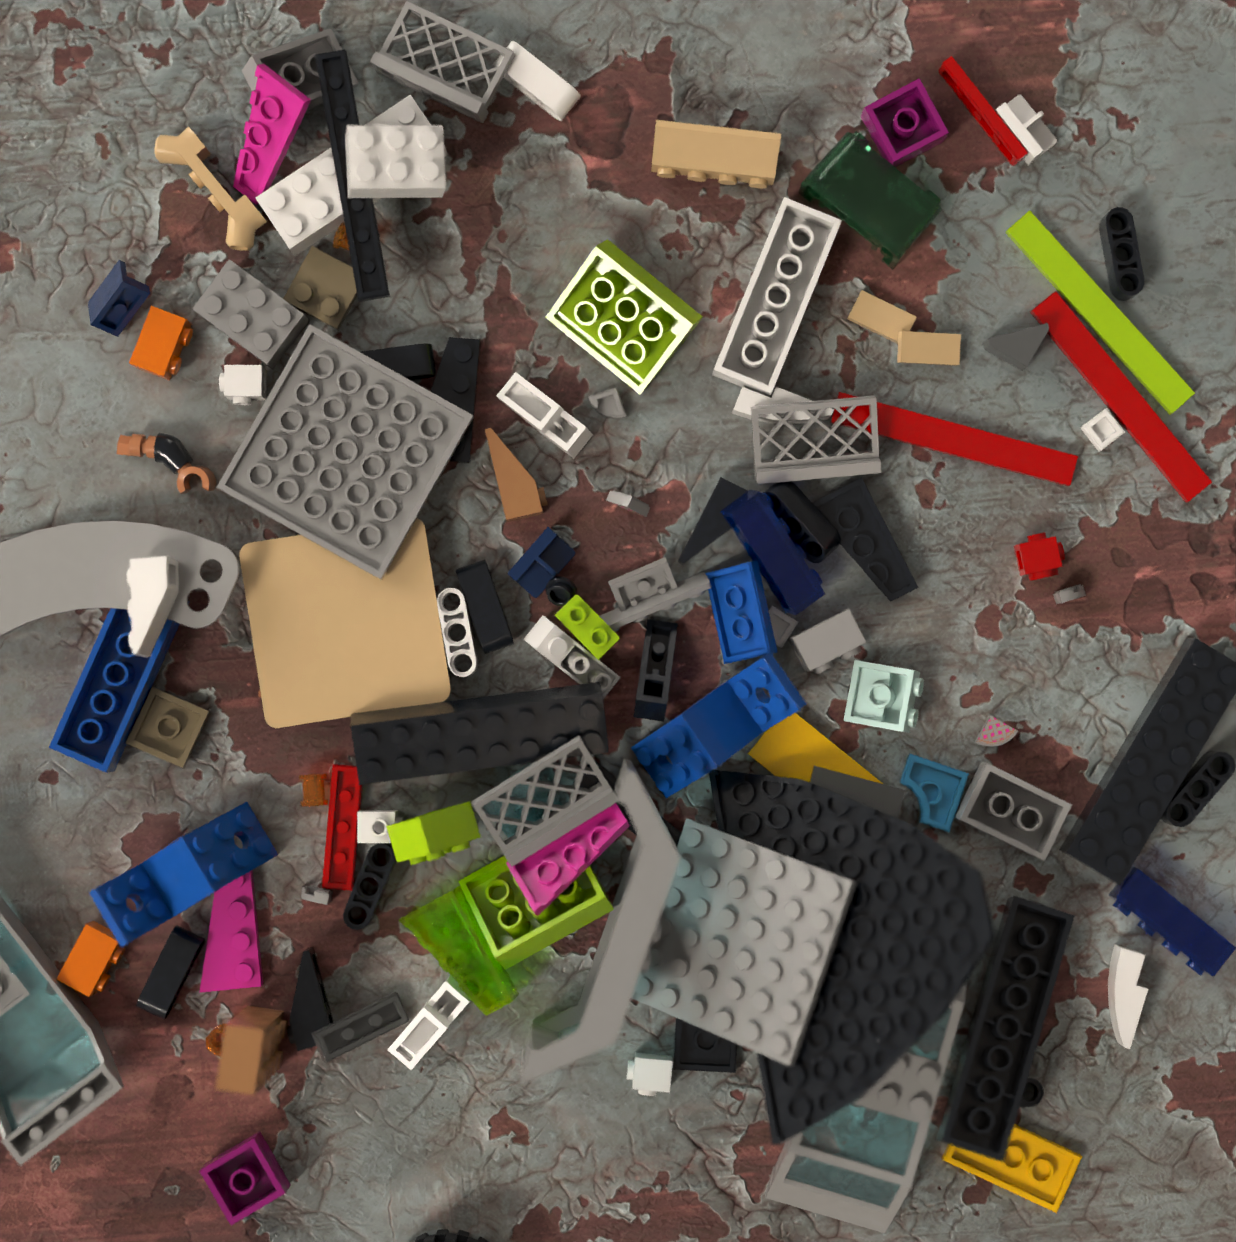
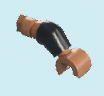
M159 433L157 436L150 435L148 439L144 434L120 435L116 454L143 457L146 454L148 458H154L156 462L163 463L174 474L179 473L177 488L180 494L191 490L189 481L194 474H197L202 479V488L207 491L215 489L216 478L213 472L203 466H192L193 460L178 438L164 433Z

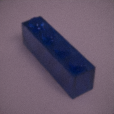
M749 490L721 510V513L752 561L758 560L761 575L784 611L797 615L825 595L824 590L820 586L823 584V581L814 569H810L804 561L807 557L803 549L797 543L794 544L788 535L790 529L783 519L776 517L772 510L774 504L765 492Z
M1131 867L1122 884H1117L1109 893V896L1115 900L1112 905L1126 917L1130 913L1140 920L1137 924L1140 929L1151 937L1154 933L1164 940L1161 945L1174 956L1181 953L1188 959L1186 965L1199 976L1206 973L1214 977L1236 949L1233 944L1138 868Z

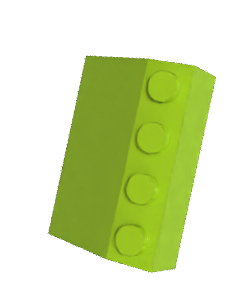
M607 239L593 249L545 318L641 395L688 338L703 316Z
M505 855L458 881L494 958L505 970L614 910L591 865L538 917L533 912L509 870Z

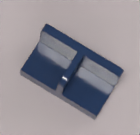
M118 260L88 301L90 325L117 337L150 295L148 285L127 276L125 262Z
M547 527L507 574L534 598H538L546 589L548 581L556 577L576 553L553 530Z

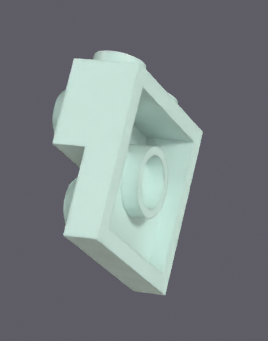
M854 660L843 721L909 733L910 727L915 728L918 721L919 712L918 709H914L916 696L921 697L924 688V679L919 678L920 672Z

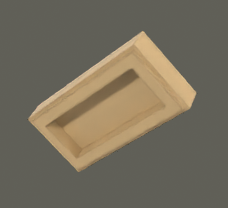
M861 290L847 319L898 344V332L910 331L917 317Z
M899 331L897 363L957 366L960 363L961 334Z

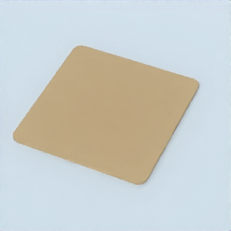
M417 518L382 580L302 535L251 542L241 548L239 557L264 718L269 726L282 728L351 717L353 713L439 703L449 697L451 688L425 525L420 519Z

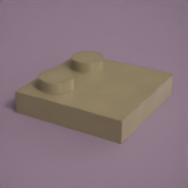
M311 246L283 299L304 313L339 330L357 297L353 268Z
M152 687L126 744L185 769L210 712Z

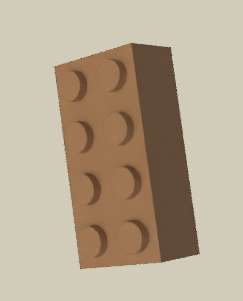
M248 1005L225 1024L216 1090L255 1095L261 1087H265L266 1082L270 1081L271 1076L276 1074V1070H280L283 1051H278L281 1039H285L288 1020H283L284 1011Z

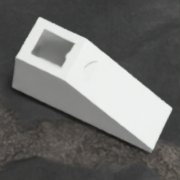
M167 556L130 559V568L127 571V581L131 587L128 613L132 618L129 645L134 655L150 657L179 593L178 560Z
M543 615L524 638L535 650L577 683L600 682L603 699L620 679V676Z

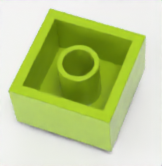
M470 801L434 810L386 826L396 861L409 860L411 865L426 860H435L446 856L445 854L470 848L469 841L481 838Z

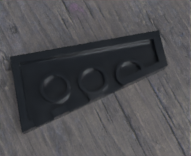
M449 337L431 392L474 416L481 341L479 339ZM474 418L449 462L470 463Z
M862 477L812 502L838 532L841 546L890 602L919 588Z

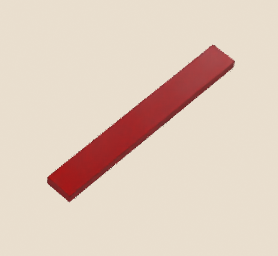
M1056 291L1030 311L1040 325L1048 323L1049 330L1047 334L1185 502H1189L1212 483Z
M839 392L837 399L853 398L857 396ZM877 402L878 436L1069 487L1071 485L1078 459L1076 455ZM869 405L856 406L849 415L859 424H862L870 415ZM840 407V408L845 411L848 407ZM835 408L830 422L833 424L842 415ZM847 418L840 424V426L858 429ZM869 424L865 429H867L871 433Z

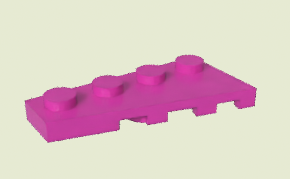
M265 64L256 66L255 76L258 78L256 88L251 92L249 104H252L250 119L246 121L244 128L246 140L244 149H240L233 184L236 190L246 195L256 205L259 204L256 197L271 187L311 102L310 98Z
M616 803L511 867L509 862L506 863L537 917L630 826Z
M252 871L214 893L199 993L260 987L263 985Z

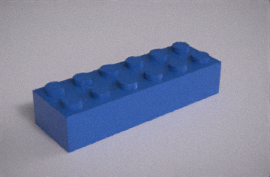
M110 608L49 748L105 773L115 771L126 747V741L149 695L180 623L166 619L150 657H142L132 654V649L129 645L132 618L129 616L128 610Z

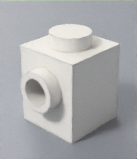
M224 365V373H220L219 388L221 392H224L226 398L233 400L234 405H251L252 400H266V368L262 365Z
M398 810L358 811L357 843H391L386 826L404 821L403 817H398Z
M635 1052L634 1061L628 1060L626 1078L627 1080H632V1089H638V1094L655 1096L657 1091L670 1093L672 1056Z

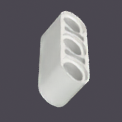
M511 41L506 48L514 51L515 56L503 78L551 116L562 121L580 99L581 95L574 87L515 41ZM500 55L494 62L493 68L500 66L504 58L503 55Z
M447 588L439 594L437 607L448 665L454 675L468 677L473 675L478 668V657L469 609L464 594L455 588ZM449 594H457L460 598V605L454 611H448L444 606V599ZM456 624H462L466 629L465 638L459 642L453 641L450 637V629ZM462 654L468 655L472 661L471 668L466 672H460L455 666L457 657Z

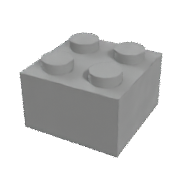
M849 609L841 611L788 639L804 671L813 670L814 674H819L833 667L834 664L831 660L839 656L842 660H846L862 652L860 645L866 643Z

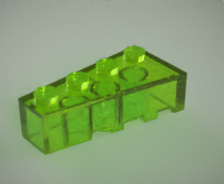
M460 885L399 919L405 928L408 927L418 938L417 941L423 948H427L438 960V964L458 982V986L485 1016L513 1002L519 995L508 972L494 958Z

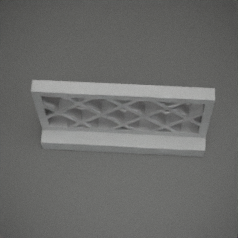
M406 1L380 52L375 51L370 63L377 73L483 123L489 113L487 107L508 70L515 53ZM412 12L420 16L424 26L407 31L405 23L410 13ZM441 27L448 29L451 39L434 44L430 31ZM453 32L460 36L454 37ZM426 33L430 46L413 51L410 38ZM406 40L409 54L400 57L389 54L395 43ZM466 40L475 42L477 52L461 57L457 44ZM453 45L457 59L440 64L436 51ZM480 45L486 47V49L481 50ZM495 52L504 56L500 66L487 70L484 56ZM432 53L436 66L426 70L420 69L416 58ZM480 58L483 72L467 77L463 64ZM412 60L413 65L408 63L407 61ZM459 65L463 79L452 83L446 81L442 71ZM439 73L440 78L433 74ZM486 78L488 88L483 98L471 92L469 84ZM465 85V86H466V90H464V89H462V88H460V87Z
M876 396L751 407L754 475L757 484L881 473ZM869 405L870 415L862 424H859L849 415L856 406ZM840 407H848V408L844 411V410L841 409ZM826 408H835L842 414L831 427L818 418ZM818 409L814 414L809 411ZM795 411H804L811 417L800 430L787 421ZM786 412V414L783 417L780 414H778ZM773 414L779 419V422L767 433L759 426L758 415ZM846 418L858 428L847 441L835 432ZM815 421L827 431L816 444L804 435ZM783 424L795 433V436L785 447L773 438L774 434ZM869 424L871 433L867 429H865ZM759 432L765 436L761 442ZM863 432L871 439V450L857 451L851 444ZM831 435L843 444L835 454H827L820 448ZM799 438H802L812 447L803 457H796L789 451ZM768 441H771L781 450L774 459L761 460V449ZM786 454L790 458H783V456Z
M577 736L476 798L471 803L504 853L507 861L513 867L618 801L580 736ZM579 747L583 753L580 765L565 764L567 754ZM587 762L589 763L591 768L586 767ZM546 767L556 768L553 782L538 780L540 771ZM562 770L577 772L573 786L559 784ZM584 773L596 775L600 781L589 789L580 787ZM518 784L529 785L526 799L511 797L513 787ZM536 786L550 789L547 802L532 800ZM556 791L571 792L569 801L563 805L553 804ZM492 800L502 802L499 816L486 814L482 806ZM508 803L524 805L520 819L505 817ZM529 807L544 809L542 818L536 822L526 820ZM491 821L497 822L495 827ZM502 824L518 825L515 835L504 841L500 836Z

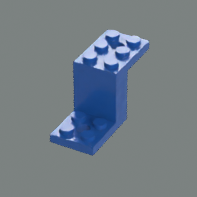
M769 652L716 687L673 720L636 743L631 749L655 782L656 787L665 798H668L719 767L761 733L794 714L807 703L772 653ZM763 687L769 692L770 697L765 694Z
M245 802L180 837L149 859L90 891L89 894L119 945L123 947L276 857L278 853L248 802ZM234 836H237L242 841L243 848H239L235 844ZM127 898L133 900L136 904V912L128 908Z

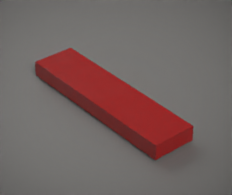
M950 56L942 63L939 74L1012 166H1016L1024 159L1028 152L955 59Z
M332 765L322 888L352 891L355 885L358 850L357 812L361 810L363 784L359 785L357 767L354 765Z

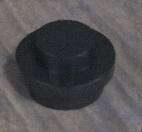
M561 576L553 577L546 586L547 598L554 605L564 606L577 594V588L568 578Z

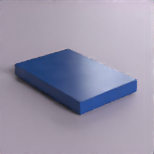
M758 560L705 573L712 586L708 589L724 664L764 656L769 652L772 654L778 653Z

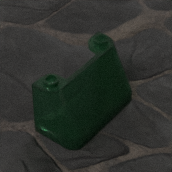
M857 131L853 134L846 132L802 181L798 193L809 202L813 198L816 200L819 198V206L821 208L826 206L869 241L872 244L871 248L875 252L880 247V252L884 255L881 261L894 270L942 211L939 205L941 200L932 191L922 190L868 146L869 141Z

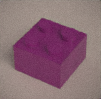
M920 78L867 105L861 114V119L889 170L943 143L949 134Z
M260 1131L206 1162L199 1170L230 1225L284 1195L291 1186Z

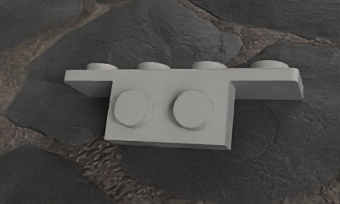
M664 557L608 581L619 608L602 614L600 617L616 632L621 626L630 622L643 621L649 614L658 610L671 609L676 606L677 602L684 599L699 597L712 586L705 572L698 573L676 583L669 564Z

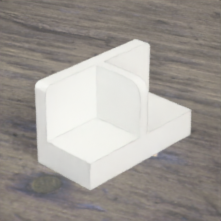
M1017 95L1009 103L1004 102L995 110L1028 152L1024 157L1028 165L1057 143L1055 136L1041 120L1044 115L1042 110L1036 114L1022 95Z

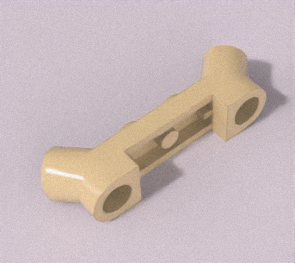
M189 126L178 136L160 135L155 141L154 152L156 159L160 163L190 166L193 171L188 175L200 189L204 186L209 189L212 195L208 199L219 212L225 209L229 214L226 244L235 250L249 251L254 247L255 231L267 222L246 195H243L235 202L202 163L211 153Z

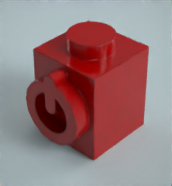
M1045 532L1027 536L1028 542L1014 546L1020 576L1028 574L1029 581L1059 575L1058 568L1062 567L1061 561L1065 560V553L1062 543L1057 542L1056 536L1047 538Z

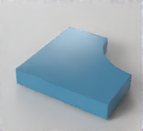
M909 753L899 783L908 787L916 796L920 808L919 822L950 832L969 773Z

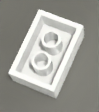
M443 125L347 126L345 146L348 198H427L443 196L446 189Z

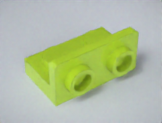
M575 595L555 614L565 627L598 660L619 640V636L579 595Z

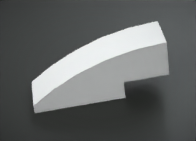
M516 372L496 395L509 408L573 459L593 436L586 426L564 411L560 405Z
M742 387L732 414L751 419V407L810 402L812 400L779 387H775L771 398ZM826 408L818 418L820 420L829 419L834 409ZM818 409L809 411L814 414ZM795 411L787 421L791 424L806 423L811 417L804 411ZM786 412L778 414H780L783 417L786 414ZM773 414L758 415V420L761 422L776 424L779 422V419Z
M1114 944L1109 967L1108 1004L1117 1043L1124 1048L1130 1049L1148 992V988L1137 984L1145 955Z
M452 972L389 1047L388 1051L412 1070L470 1002L476 992Z

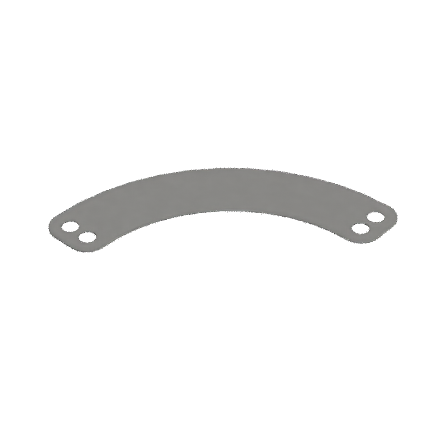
M98 521L71 523L36 530L0 543V636L26 623L53 614L96 608L128 610V602L131 599V587L127 581L130 559L161 556L178 560L179 593L167 619L191 628H205L216 622L222 615L238 580L239 564L234 553L222 544L186 531L149 523ZM208 560H217L222 566L221 577L213 583L206 582L201 576L202 565ZM201 588L208 593L209 604L204 610L196 612L189 607L188 596L193 590Z

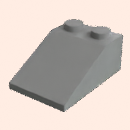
M330 28L252 55L242 69V73L253 91L256 88L258 78L255 76L256 66L265 64L311 99L307 108L308 111L323 103L315 54L342 49ZM350 67L352 84L355 87L359 82Z

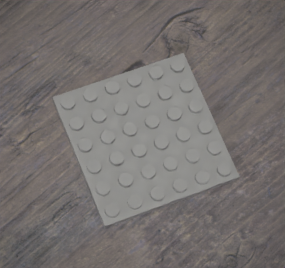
M309 324L218 483L217 488L382 580L474 416Z
M686 818L677 844L680 860L659 917L662 929L657 943H650L649 955H651V961L646 974L640 973L632 999L785 1065L794 1066L857 882Z

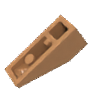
M491 428L485 429L507 522L544 514L542 506L548 505L544 487L537 488L536 481Z

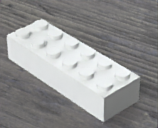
M410 94L364 126H419L431 124ZM444 145V157H445V156L448 155V153H447L446 147H445V145ZM331 148L256 197V200L294 256H297L345 224ZM373 198L374 204L382 198Z
M786 197L783 198L713 370V376L765 396H771L842 220Z

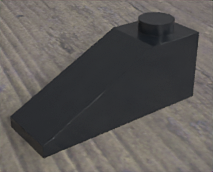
M720 477L678 562L684 565L738 525L742 517L748 520L756 504L751 501L754 493Z
M647 619L633 715L635 718L664 722L678 623Z
M314 947L303 951L289 1019L290 1026H287L289 1041L291 1044H296L297 1051L315 1047L316 1044L311 1033L334 1022Z

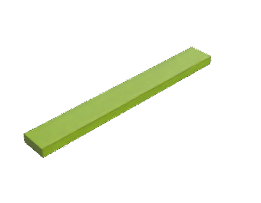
M1030 210L1005 232L1169 415L1173 414L1195 394Z

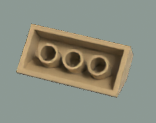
M656 120L651 172H657V176L662 178H675V175L688 176L689 180L704 182L706 178L718 179V182L724 185H736L737 181L748 182L749 186L753 188H767V185H773L775 180L781 134Z

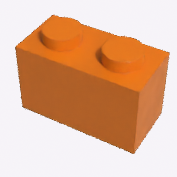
M151 306L129 364L137 369L170 381L172 374L176 375L180 369L182 358L179 356L183 346H188L192 338V323L186 318Z
M91 921L85 924L56 980L88 997L96 994L97 991L102 992L111 977L107 972L112 963L116 965L120 961L125 948L119 945L110 929L95 921Z

